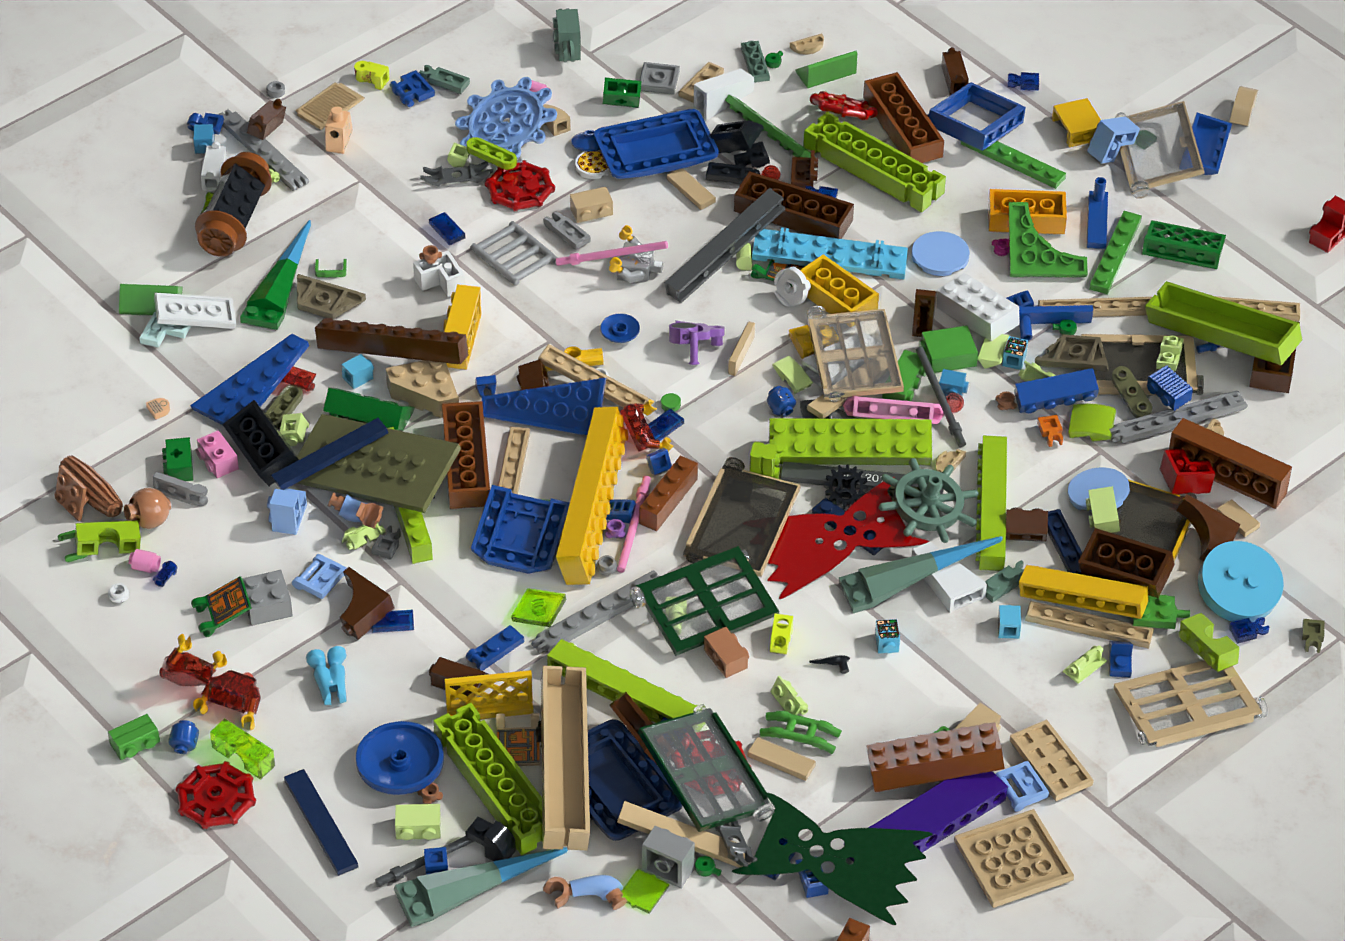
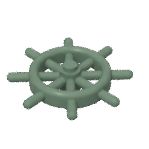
M911 458L909 464L912 471L905 474L900 480L887 474L881 476L883 482L895 487L896 490L894 501L881 503L879 510L888 511L896 509L900 517L908 523L903 531L905 536H910L915 528L925 531H937L941 541L947 543L949 537L945 529L954 525L957 520L971 527L976 526L977 521L962 513L964 499L975 498L979 493L975 489L961 490L960 486L949 477L954 470L952 465H947L943 472L920 469L917 460ZM917 483L920 491L911 487V485ZM943 488L948 493L940 494V490ZM904 492L914 498L905 500ZM953 501V502H954V508H952V507H950V506H948V505H946V504H944V503H942V502ZM919 506L916 512L913 511L910 507ZM938 510L946 513L947 515L940 517ZM930 513L931 517H926L924 514Z

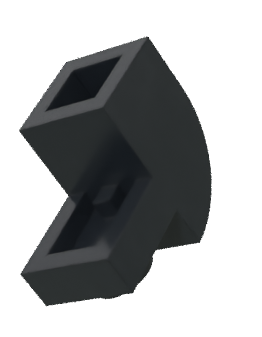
M477 817L466 830V837L483 845L485 857L492 861L511 858L516 852L515 839L512 833L497 820L492 824Z

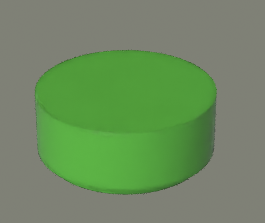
M674 393L665 394L661 398L662 409L666 412L678 411L681 407V398Z

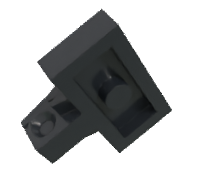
M763 141L754 143L752 148L744 153L733 155L735 165L747 166L751 164L752 168H760L770 164Z

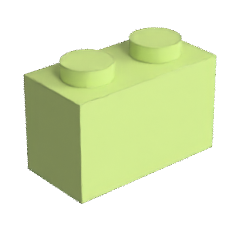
M1113 486L1088 490L1089 498L1085 500L1087 511H1092V515L1088 516L1090 528L1094 527V529L1097 528L1110 533L1120 532Z
M440 804L396 805V839H441Z

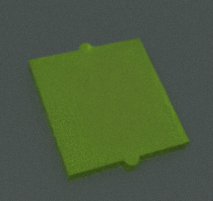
M637 869L621 890L623 893L622 898L625 897L627 903L632 908L636 907L650 914L669 888V884L656 878L654 874L650 875Z

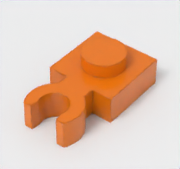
M1058 416L1038 417V427L1042 437H1048V446L1052 447L1053 440H1057L1059 445H1062L1063 429Z

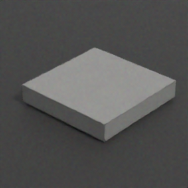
M644 62L639 80L642 81L641 91L675 94L680 66Z

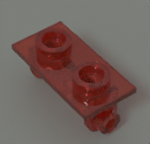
M293 366L281 383L284 382L305 389L308 392L310 390L313 391L315 388L313 380L316 374Z

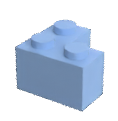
M1126 116L1100 120L1087 152L1101 164L1114 162L1121 146L1134 144L1140 128Z
M288 488L285 490H274L272 497L269 496L267 508L270 509L269 522L272 524V531L297 534L307 507L306 491Z

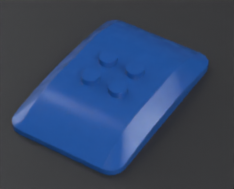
M687 109L601 127L594 132L595 141L611 175L617 179L674 171L715 159L719 154L718 147L714 139L711 138V133L701 113L696 109Z

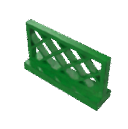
M1151 220L1147 235L1144 238L1142 254L1218 269L1226 235Z

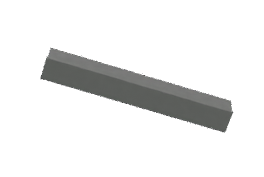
M771 188L763 193L664 282L667 295L672 296L680 303L687 299L785 210V207L781 205V202L784 200L783 197Z

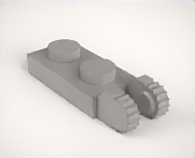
M557 211L552 213L554 220L550 217L543 219L544 225L549 230H552L575 250L591 242L589 234L568 217H564Z
M159 472L154 474L153 487L161 491L165 496L199 506H204L208 503L206 497L208 489L201 484L193 485L192 483Z

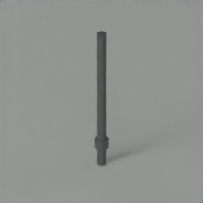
M918 347L916 353L948 421V429L951 435L955 437L958 446L964 447L966 442L961 433L962 428L959 422L955 420L923 347Z
M464 836L443 847H446L447 854L474 841ZM422 856L401 867L396 866L390 869L389 873L375 879L377 886L380 887L393 880L396 882L404 878L405 874L424 866L425 857Z

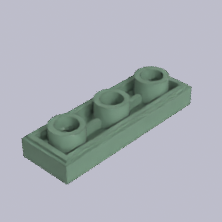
M759 41L741 43L744 60L749 74L754 77V83L770 81V74Z

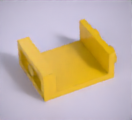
M1088 98L1053 106L1052 121L1061 120L1068 132L1066 141L1068 147L1090 143L1101 119Z

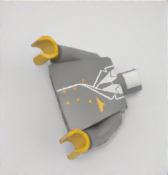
M625 225L619 233L620 239L628 240L624 243L623 248L643 245L635 236H631L633 231L628 225ZM654 251L623 255L620 258L613 257L610 261L609 270L613 273L617 271V280L627 281L629 283L637 281L646 282L651 272L662 273L663 262L655 261Z

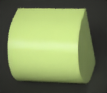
M453 143L447 160L453 167H463L470 154L467 152L466 146Z
M747 243L736 253V265L741 270H752L750 243Z

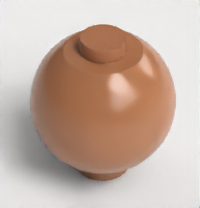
M155 488L138 490L130 498L129 504L124 505L125 518L128 521H138L139 527L145 529H153L162 525L169 515V510H171L170 500Z

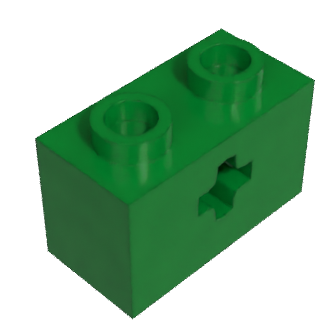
M605 77L602 104L639 108L642 81Z
M190 437L165 439L166 448H162L163 460H167V462L163 463L164 474L183 481H193Z

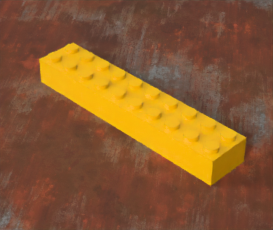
M594 407L556 555L566 585L590 584L592 576L595 575V562L599 559V546L603 543L602 534L607 526L606 517L610 514L609 501L614 498L613 489L614 485H617L618 482L617 473L621 469V457L625 454V441H628V430L624 427L623 415H620L618 407Z

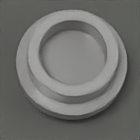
M605 555L600 557L596 568L599 573L610 575L617 570V562L612 556Z

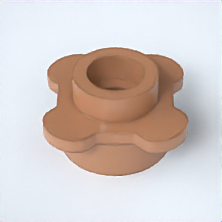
M428 245L423 248V253L419 254V258L424 259L428 264H434L438 258H442V252H438L436 246Z
M1002 392L996 396L995 400L998 402L997 407L999 410L1017 408V403L1014 401L1015 396L1011 392Z
M433 782L422 790L417 791L418 795L423 798L424 804H431L443 798V793L439 792L438 785Z

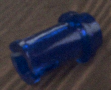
M172 561L164 562L162 569L153 577L154 583L159 587H163L169 578L177 573V565Z

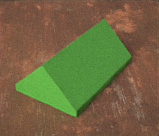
M856 50L795 69L806 87L811 88L856 74L858 53Z
M120 284L119 314L153 315L156 312L155 293L182 295L183 286Z

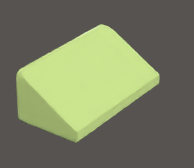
M1001 334L993 341L984 338L978 355V361L985 369L1002 363L1009 335Z

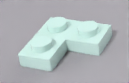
M154 312L140 336V343L159 348L165 335L185 338L191 326L157 324L156 312Z

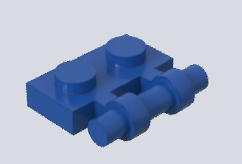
M417 70L400 76L401 82L399 83L395 81L390 83L392 92L399 96L400 101L408 107L414 105L413 99L415 98L418 102L435 96V90Z

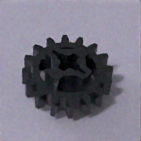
M849 464L846 465L845 469L838 465L837 472L832 469V476L827 475L826 480L828 482L824 483V488H827L825 495H831L829 500L831 502L835 500V505L843 504V509H846L849 504L851 506L866 493L863 491H868V486L864 485L868 480L867 478H862L864 472L860 471L857 473V467L855 466L853 469H850ZM834 481H836V484L838 485V487L835 488V491H833L832 488ZM859 482V484H860V489H859V492L857 493V492H856V489H855V486H856L857 483ZM843 484H845L846 486L850 485V489H843Z

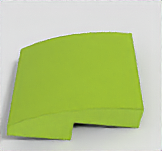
M1073 404L1068 431L1070 438L1090 436L1092 441L1111 439L1112 434L1109 429L1114 426L1116 409L1100 404Z

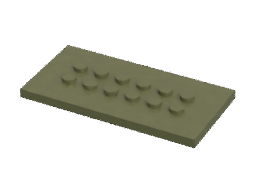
M321 414L297 457L302 459L366 423ZM387 428V435L296 484L344 495L348 494L357 498L425 513L461 447L458 443Z

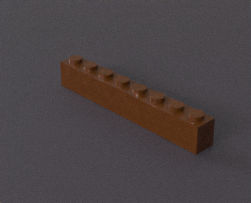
M332 318L323 319L315 327L318 349L459 365L469 356L466 334H458V332H440V330H422L421 328L412 329L404 328L403 326L394 327L386 326L385 324H368V322L357 323L350 320H333Z

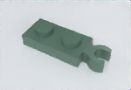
M425 65L424 71H419L424 79H429V83L462 94L470 84V78L440 67L434 70L430 65Z
M1022 560L1018 561L1015 568L1008 565L985 581L987 584L986 598L993 603L1017 587L1024 571L1022 569L1024 562Z

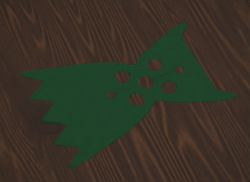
M766 793L775 810L754 857L757 858V861L752 862L748 866L736 868L732 872L742 875H774L810 870L822 884L838 896L891 925H896L894 918L886 907L908 903V900L897 890L896 885L917 881V878L907 869L905 863L926 859V856L913 842L933 834L917 830L849 828L824 833L813 820L790 803L772 793ZM803 829H808L813 835L810 840L803 841L799 838V832ZM785 838L787 839V844L781 845L779 840ZM833 839H842L845 843L844 847L840 850L833 849L830 845ZM819 845L823 848L824 852L821 856L814 857L810 854L811 847ZM794 852L800 853L803 859L799 864H792L788 859L790 854ZM852 857L855 861L853 864H847L846 859ZM832 862L835 865L834 871L824 873L821 870L822 863Z

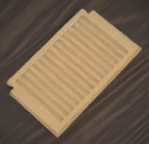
M334 82L296 109V112L298 113L297 116L322 130L326 126L333 107H341L343 111H348L364 100L365 97L342 83L337 84Z

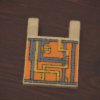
M531 713V727L505 728V714H496V736L518 766H540V743L536 741L537 736L535 735L538 721H540L539 713Z

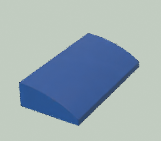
M1197 112L1192 124V130L1205 172L1202 175L1218 174L1232 123ZM1185 148L1179 171L1193 169L1188 148Z

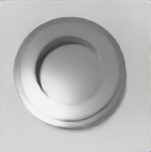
M274 81L266 87L267 95L271 98H280L285 94V85L282 82Z

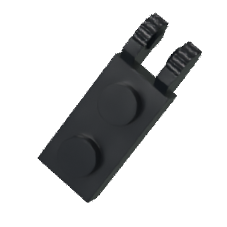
M710 162L706 172V180L741 184L749 171L760 174V171L746 166Z

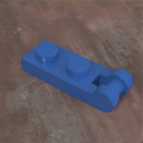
M509 625L476 649H470L466 654V659L471 663L474 662L475 666L483 671L523 644L524 636Z

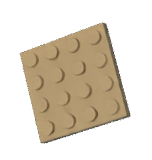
M1034 809L954 836L956 846L993 908L1074 880L1073 872Z

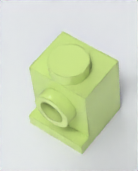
M302 413L283 415L279 432L289 446H296L297 442H304L306 428H309V423Z

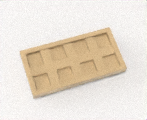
M1048 720L1010 735L1009 741L1021 757L1030 763L1055 801L1093 785L1094 780Z

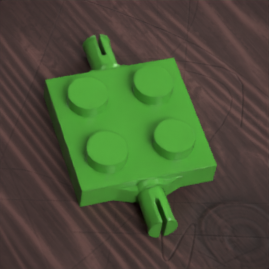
M1148 595V604L1142 619L1131 618L1133 619V626L1175 629L1177 618H1189L1190 610H1178L1175 605V596L1160 595L1159 598Z

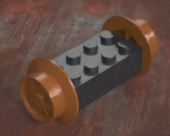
M241 152L224 161L221 166L222 178L207 210L196 219L195 230L198 235V243L209 254L220 257L228 256L233 251L241 249L246 243L247 233L245 229L260 196L265 195L272 185L267 162L255 153Z

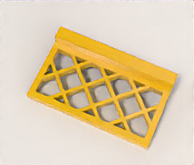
M531 670L445 679L446 711L450 716L456 714V709L472 703L477 709L480 719L496 718V714H505V717L534 713ZM526 678H527V680H525V681H524L523 683H521V684L518 683V682H516L518 679H526ZM497 681H503V682H504V683L501 684L500 686L494 684V683H496ZM477 683L483 684V685L480 686L479 688H476V687L473 686L474 684H477ZM510 685L515 687L511 692L506 690ZM450 686H461L458 690L450 688ZM488 688L494 690L490 694L484 692ZM466 690H469V691L472 692V693H471L470 695H468V696L462 694V693H464Z

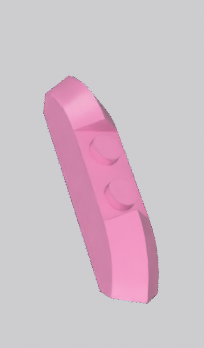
M852 396L848 397L843 404L847 416L878 419H932V424H938L944 416L940 404Z

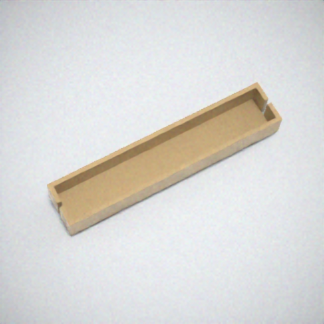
M543 666L541 677L543 849L563 850V846H567V850L588 851L590 811L586 668L566 667L565 683L561 684L562 666Z

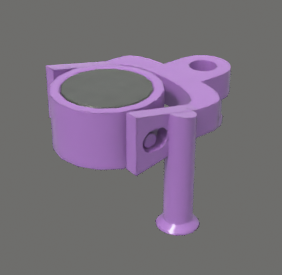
M677 320L669 325V342L680 345L690 344V362L688 364H700L698 362V340H708L711 337L712 346L723 345L724 326H708L704 323H690Z

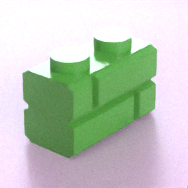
M148 714L108 731L109 743L120 760L134 757L139 751L146 748L151 749L160 742L158 728Z

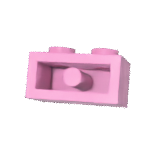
M219 430L197 439V456L200 460L203 459L205 461L208 471L213 472L216 478L239 469L237 454Z

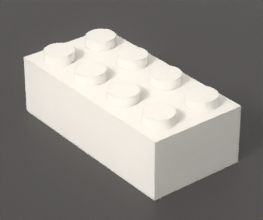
M966 273L936 290L937 308L961 324L968 325L969 329L990 341L1020 325L1018 305Z

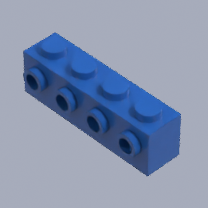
M1093 368L1017 383L1014 389L1019 412L1028 414L1042 408L1049 410L1057 405L1064 404L1068 406L1077 401H1092L1098 396L1099 392Z

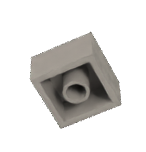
M281 570L243 578L252 609L247 611L252 626L293 616L291 598Z
M654 826L642 844V872L682 889L694 870L695 842L686 837L671 833L667 829Z

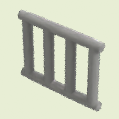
M511 221L508 227L479 244L473 243L470 246L478 256L515 286L519 284V280L551 261L555 263L556 258H558L514 221ZM513 232L520 235L517 239L491 254L484 251L485 248ZM525 242L532 245L531 248L503 264L496 261L497 258ZM537 252L545 256L514 275L508 271V269Z

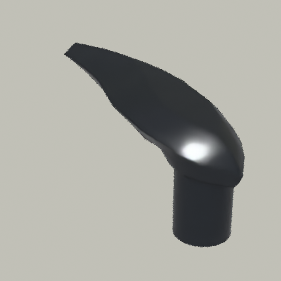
M835 655L809 660V663L839 665L841 673L845 674L849 672L847 662L850 660V657Z

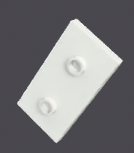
M155 293L154 295L157 324L231 329L236 327L232 298Z

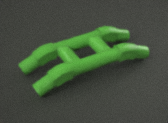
M787 711L767 712L766 720L787 722L785 730L781 727L761 728L760 736L785 738L809 744L833 754L836 746L828 743L827 740L821 737L814 736L815 732L818 729L838 738L842 730L824 720L819 721L791 714ZM795 725L808 726L806 735L793 732Z

